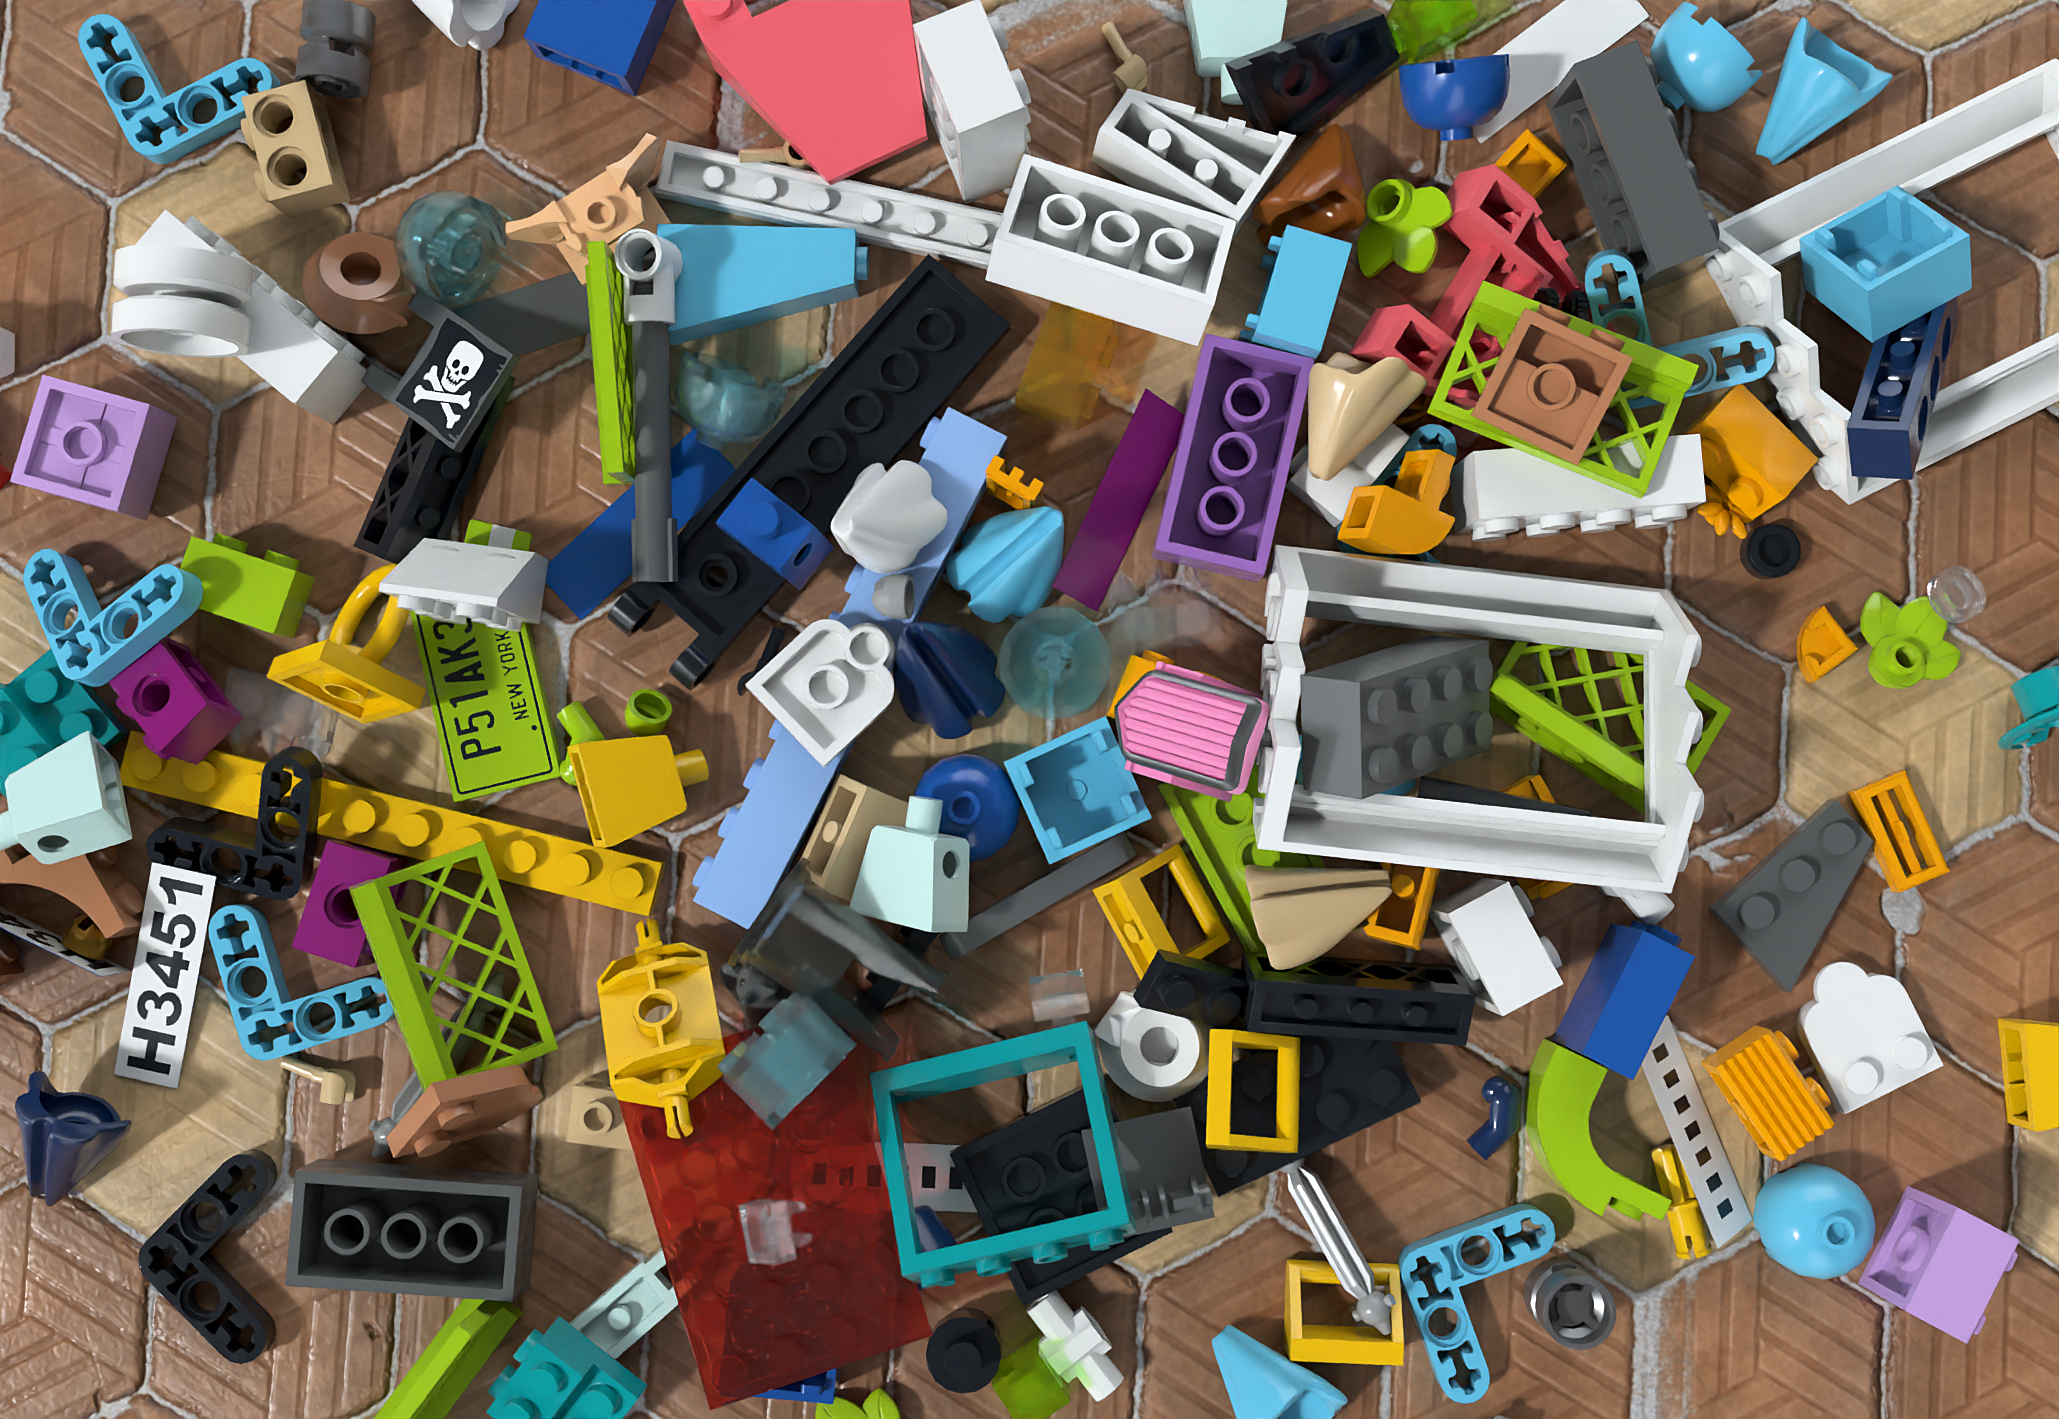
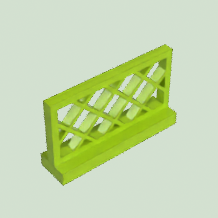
M604 240L587 241L589 265H585L603 484L606 486L635 484L632 326L626 325L624 322V275L617 268L614 253Z
M1483 280L1469 307L1464 324L1427 413L1641 499L1647 492L1684 394L1691 387L1699 365L1562 312L1572 318L1568 328L1589 337L1593 328L1606 332L1624 341L1625 345L1621 352L1633 358L1608 408L1616 407L1628 433L1603 443L1596 429L1589 443L1591 448L1585 450L1577 466L1471 416L1474 408L1465 410L1445 402L1452 385L1470 378L1473 379L1481 395L1487 383L1483 373L1493 370L1499 358L1498 356L1478 364L1469 344L1474 329L1497 337L1503 350L1523 309L1527 308L1536 312L1540 302ZM1463 358L1467 369L1457 372ZM1620 386L1628 389V391L1622 392ZM1643 395L1665 404L1658 422L1640 428L1627 401ZM1653 434L1650 445L1648 446L1644 437ZM1633 442L1642 461L1637 478L1617 471L1607 451ZM1596 456L1598 463L1589 458Z
M1513 640L1493 673L1489 686V712L1645 815L1644 722L1641 712H1644V704L1638 703L1631 676L1644 673L1643 655L1613 652L1617 670L1593 674L1587 649L1574 647L1581 676L1556 681L1549 652L1571 647L1535 643V646L1526 647L1528 642ZM1537 654L1544 679L1543 684L1528 686L1510 674L1519 657ZM1628 661H1630L1636 666L1629 667ZM1619 677L1626 707L1602 712L1595 682ZM1686 680L1685 688L1695 705L1710 714L1708 721L1702 729L1699 741L1693 744L1686 760L1687 768L1693 776L1732 709L1689 680ZM1583 684L1590 714L1575 717L1563 709L1559 689ZM1547 691L1548 699L1538 692ZM1629 714L1636 745L1620 747L1609 739L1605 719ZM1592 721L1594 729L1585 723ZM1638 752L1640 760L1630 753Z
M484 841L476 842L379 878L369 879L348 887L423 1093L433 1082L511 1065H519L559 1049ZM476 857L483 878L473 898L443 886L454 863ZM442 868L436 882L421 876ZM414 879L433 889L419 917L415 918L396 909L389 890L390 886ZM486 888L493 907L480 902ZM440 891L469 903L455 935L425 922ZM477 907L496 915L501 926V931L491 950L462 938ZM400 918L415 924L408 939ZM422 928L452 940L437 971L417 963L411 949ZM505 940L512 959L499 954ZM459 944L488 956L474 986L445 975ZM496 960L515 967L520 982L510 1002L481 990ZM419 971L433 976L427 991ZM441 980L470 992L456 1023L435 1015L431 1001ZM523 993H525L531 1011L518 1006ZM478 996L507 1008L493 1038L464 1027ZM514 1012L534 1019L542 1040L520 1050L500 1042ZM439 1024L453 1029L446 1043ZM460 1033L489 1045L479 1066L456 1074L450 1053ZM497 1048L510 1053L492 1060Z
M464 1298L373 1419H444L522 1316L523 1312L509 1301Z

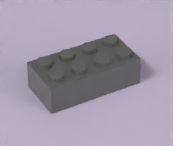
M1638 40L1574 63L1548 98L1546 105L1603 249H1616L1625 252L1632 259L1636 267L1642 294L1686 277L1720 249L1718 243L1720 232L1715 216L1711 211L1705 210L1698 193L1699 178L1697 170L1690 159L1684 158L1678 143L1676 118L1670 108L1664 107L1656 88L1658 78L1655 65L1650 57L1643 55ZM1609 263L1618 284L1619 278L1627 275L1625 270L1616 271L1613 263Z
M1429 635L1301 674L1303 790L1365 799L1490 750L1493 720L1489 714V686L1493 678V666L1489 659V641Z
M329 1159L313 1161L295 1170L285 1286L513 1302L530 1286L539 1174Z

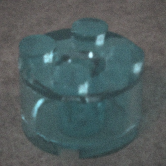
M1051 606L1033 610L1012 626L1002 641L998 664L1005 692L1016 707L1027 715L1040 720L1063 721L1084 713L1098 700L1109 679L1111 656L1106 639L1092 621L1076 610ZM1050 651H1058L1060 660L1069 661L1070 669L1061 670L1059 679H1050L1048 670L1039 669L1038 662L1048 659Z
M794 992L787 1000L783 999L761 1020L758 1025L766 1032L762 1037L754 1033L745 1042L742 1041L717 1066L725 1075L722 1080L771 1130H774L789 1115V1112L802 1102L842 1062L846 1055L857 1046L808 995L801 998L797 992Z

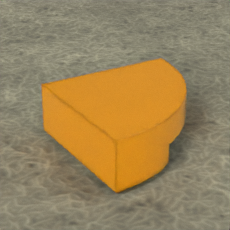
M1825 606L1817 607L1805 619L1800 628L1796 643L1798 665L1807 683L1816 682L1858 649Z

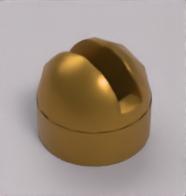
M87 914L77 917L70 924L61 939L62 945L66 948L96 960H104L113 942V938H105L99 927Z

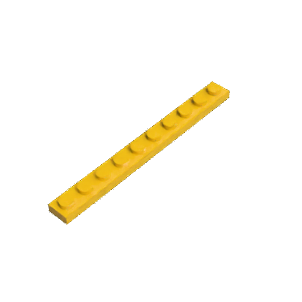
M131 730L120 769L122 785L258 819L261 777L264 766L267 764L266 762L214 749L197 765L175 757L166 760L156 755L147 747L143 741L145 732ZM285 767L283 770L292 774V790L302 779L294 776L293 769ZM323 777L317 834L424 861L476 842L484 841L496 876L500 880L644 916L653 915L666 862L611 848H594V845L591 843ZM291 790L288 791L284 796H290ZM284 812L276 813L277 824L300 829L297 820L292 815ZM475 856L454 863L452 868L482 875Z

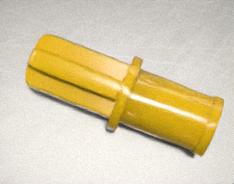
M1665 1144L1654 1148L1651 1155L1661 1194L1672 1200L1667 1210V1217L1676 1248V1257L1690 1259L1689 1250H1692V1244L1696 1258L1710 1254L1713 1250L1708 1240L1700 1205L1675 1145Z

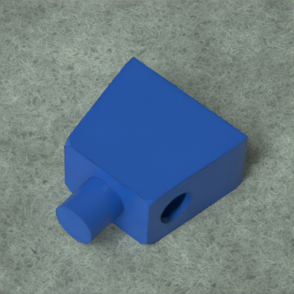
M752 477L716 521V525L799 590L803 588L834 548L813 524ZM805 545H807V548L801 555V557L794 562L799 551Z

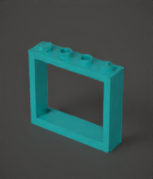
M1087 1021L869 1073L902 1276L915 1284L921 1283L922 1289L937 1285L941 1287L950 1286L956 1283L955 1275L977 1270L979 1277L1006 1273L1012 1270V1261L1033 1257V1261L1036 1264L1058 1261L1068 1257V1248L1089 1244L1090 1250L1093 1251L1110 1249L1109 1245L1124 1242V1235L1137 1233L1096 1037ZM1078 1061L1108 1209L922 1253L897 1105Z

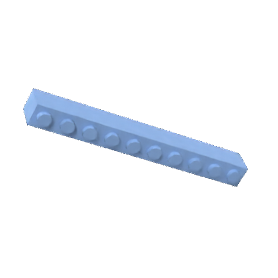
M950 407L947 408L942 420L934 416L929 422L920 441V446L926 450L918 464L927 470L932 479L933 497L947 510L948 521L946 527L935 539L919 550L912 564L901 571L889 574L876 573L857 563L844 589L845 592L851 595L842 613L833 611L828 619L842 623L848 629L860 623H873L883 627L893 639L895 655L903 627L909 622H918L946 567L948 558L953 554L987 488L985 476L987 467L995 455L1002 458L1008 447L1007 436ZM891 574H911L915 583V605L910 619H892L882 616L872 604V594L874 593V585L879 579ZM893 660L892 665H891L890 668L888 669V671L890 672V674H891V672H892V670H893L894 660ZM776 719L768 736L775 740L766 760L758 757L744 780L743 786L750 789L740 809L734 806L731 807L719 828L718 836L724 838V841L716 857L712 858L707 855L694 876L692 885L699 889L693 901L750 931L759 929L831 790L837 773H840L857 738L823 768Z

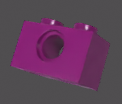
M164 637L108 682L119 696L116 699L117 706L124 714L138 722L146 733L143 736L144 743L156 755L166 760L175 757L197 765L243 719L191 649L168 637Z
M327 840L292 948L354 968L373 964L375 959L360 918H354L347 909V898L350 894L348 887L404 869L408 859L344 840ZM408 880L389 887L395 906L402 900L407 889Z

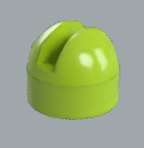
M637 690L631 694L625 708L624 719L626 726L634 735L641 737L655 736L666 727L672 713V706L668 698L656 690Z

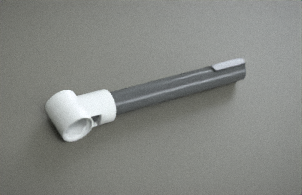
M637 228L627 231L620 237L614 252L616 266L624 275V322L626 325L632 326L636 519H631L632 582L678 581L677 519L672 518L669 326L676 324L675 281H677L682 272L683 260L681 252L675 244L648 230ZM654 247L656 252L655 262L651 268L644 271L642 266L643 256L647 250Z

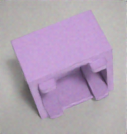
M42 375L10 482L147 521L178 417L147 403Z
M1907 1186L1858 1284L1906 1312L1968 1344L1972 1334H1979L1985 1323L1986 1317L1983 1315V1312L2004 1271L2012 1269L2018 1257L2015 1249L2020 1240L1954 1205Z

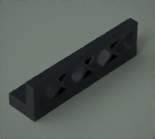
M509 376L461 453L451 449L429 431L423 437L426 429L411 417L408 418L354 543V547L394 564H399L424 538L447 541L516 378ZM409 472V475H408V477H407V480H406L404 486L402 487V484H403V481H404V479H405V477H406V474ZM388 522V524H387V526H386V528H385V531H384V533H383V535H382V538H381V540H380V542H379V545H377V542H378L379 537H380V535H381V533H382V530H383V528H384V526H385V523Z
M1243 951L1241 968L1249 984L1244 1015V1024L1248 1032L1467 1045L1476 994L1457 966L1319 956L1297 967L1276 970L1271 966L1267 953Z

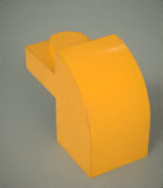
M1439 449L1406 451L1394 489L1386 485L1353 488L1337 539L1372 554H1419L1437 546L1449 533L1455 521L1454 517L1438 509L1441 500L1448 492L1450 486L1449 476L1456 457Z

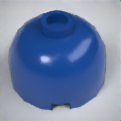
M1509 54L1439 60L1399 66L1402 102L1411 120L1421 128L1440 130V141L1473 138V127L1490 122L1503 108L1509 91Z
M961 753L942 758L923 773L914 789L913 796L943 800L939 833L965 838L970 845L969 863L990 858L1007 845L1018 826L1021 804L1013 782L1000 765L984 756Z

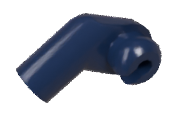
M1493 1076L1483 1085L1481 1094L1490 1103L1489 1119L1466 1140L1485 1161L1511 1138L1520 1126L1522 1095L1515 1084H1509L1502 1076Z

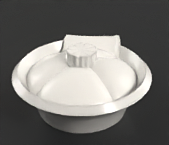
M1136 989L1130 992L1121 991L1094 1031L1095 1035L1100 1038L1101 1058L1112 1080L1126 1093L1152 1102L1173 1100L1198 1086L1208 1074L1210 1029H1214V1026L1141 1008L1133 997Z

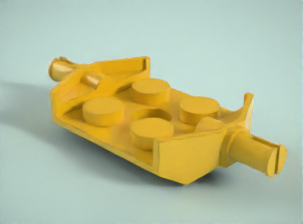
M646 919L648 931L643 920L635 926L639 947L634 948L635 953L612 961L597 980L610 1085L618 1100L664 1108L667 1135L678 1139L681 1138L679 1125L685 1137L693 1131L688 1108L689 1101L693 1100L731 1069V1065L725 1052L711 976L713 967L707 952L684 942L663 945L660 938L659 922L654 919ZM662 1005L672 1007L669 1015L663 1020L654 1023L644 1021L648 1012L653 1008Z

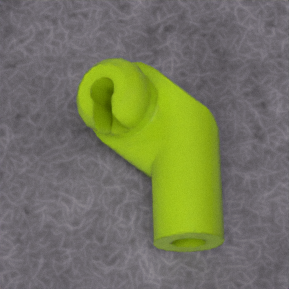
M579 700L566 706L556 715L572 738L570 746L583 742L605 740L603 734ZM567 752L565 760L561 762L559 767L560 775L565 782L576 786V779Z

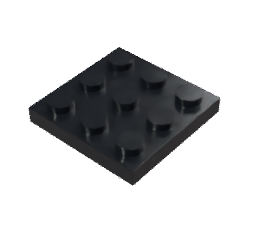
M1083 1085L950 1151V1157L989 1237L1098 1212L1081 1130L1091 1128ZM1109 1100L1113 1122H1119L1120 1120ZM1172 1227L1124 1237V1242L1109 1245L1110 1249L1090 1250L1089 1244L1068 1248V1257L1050 1263L1036 1264L1033 1261V1257L1012 1261V1270L1008 1271L1007 1274L1022 1305L1025 1306L1172 1233L1173 1230Z

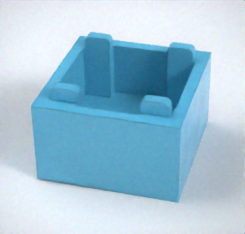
M1898 185L1799 239L1805 290L1872 343L1972 289L1970 235Z
M1291 225L1286 226L1281 238L1271 236L1268 249L1275 251L1273 257L1263 255L1260 267L1269 270L1257 313L1256 315L1249 313L1245 322V326L1252 328L1251 332L1241 330L1238 341L1316 359L1322 349L1352 243Z
M1106 716L1004 762L1049 864L1152 818L1131 771L1124 769L1126 760L1122 755Z

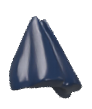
M909 622L903 627L893 665V678L900 704L912 722L930 724L936 735L943 739L960 738L973 730L972 720L975 716L992 717L1002 705L1005 697L1004 685L995 676L997 657L994 651L980 638L957 625L946 623Z
M35 1071L29 1076L26 1085L27 1093L17 1098L14 1107L21 1133L30 1195L35 1197L45 1194L46 1205L53 1206L121 1143L129 1133L132 1122L131 1120H121L114 1107L103 1098L73 1091L66 1093L58 1092L45 1072Z

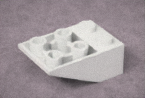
M424 538L380 582L379 592L398 598L397 608L415 611V614L432 617L431 619L435 621L465 625L466 618H471L472 622L487 624L486 627L520 632L522 622L539 624L548 559L536 552Z

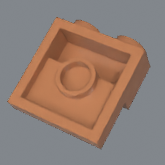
M1540 303L1536 312L1527 308L1523 309L1471 416L1578 466L1633 358L1621 352L1625 345L1624 341L1595 328L1592 329L1589 337L1568 328L1572 319L1570 316Z

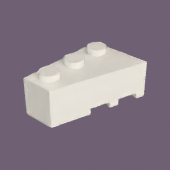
M1128 88L1099 129L1091 161L1134 189L1236 220L1232 236L1233 240L1254 206L1283 166L1296 135L1282 131L1279 132L1278 136L1245 127L1246 121L1229 117L1228 122L1194 113L1196 107Z

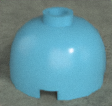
M1683 2L1668 17L1657 32L1650 50V58L1655 65L1657 78L1660 81L1656 88L1661 100L1675 111L1684 104L1697 112H1716L1730 106L1742 97L1763 74L1761 70H1747L1755 60L1720 23L1710 17L1701 25L1690 17L1698 7L1691 3Z
M1808 1162L1795 1164L1798 1167L1789 1168L1784 1173L1777 1172L1769 1177L1756 1196L1753 1221L1755 1230L1760 1233L1761 1242L1765 1246L1763 1248L1770 1258L1795 1274L1824 1280L1844 1276L1863 1262L1873 1246L1876 1222L1871 1203L1855 1182L1828 1166Z

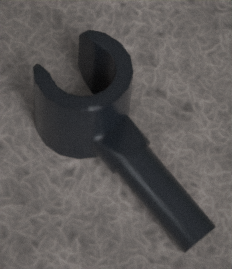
M776 627L772 628L755 670L744 674L738 681L737 690L740 696H743L747 691L745 684L777 655L785 635L784 630Z

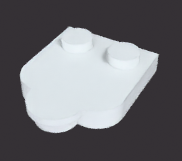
M818 620L803 630L745 685L818 763L825 768L890 706L894 696V681L888 669L892 665L895 656L894 642L890 634L877 624L860 623L848 629L845 625L835 620Z
M1848 962L1830 963L1819 971L1813 986L1815 998L1808 1001L1800 1009L1796 1019V1029L1836 1111L1847 1114L1944 1066L1905 988L1900 982L1886 975L1866 974L1860 967Z

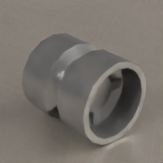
M344 0L303 1L300 36L307 44L298 47L295 82L306 80L319 94L331 97L355 99L367 96L371 61L364 54L373 50L376 16L370 10Z
M1552 1258L1542 1261L1529 1273L1524 1284L1523 1293L1527 1311L1556 1342L1568 1349L1586 1350L1597 1347L1609 1337L1615 1326L1617 1311L1613 1296L1604 1284L1592 1276L1586 1269L1570 1259Z

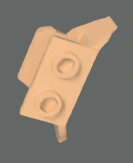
M646 133L631 153L622 160L605 167L607 169L605 172L558 202L553 200L542 211L528 218L506 222V235L511 240L556 244L583 287L587 285L585 265H589L587 241L604 240L614 253L618 240L627 231L638 228L648 230L657 235V224H671L647 187L661 145L658 138Z

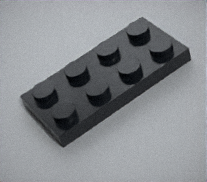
M1309 1035L1292 1036L1301 1039L1298 1153L1207 1149L1208 1076L1188 1093L1174 1098L1173 1101L1177 1109L1187 1106L1191 1107L1203 1165L1218 1198L1420 1104L1421 1100L1392 1042ZM1262 1050L1233 1064L1230 1134L1276 1138L1278 1050Z

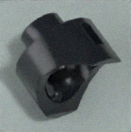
M975 1308L957 1310L939 1320L930 1332L926 1349L927 1367L934 1380L946 1390L960 1394L977 1392L988 1385L998 1372L1001 1361L1002 1344L1000 1331L990 1316Z

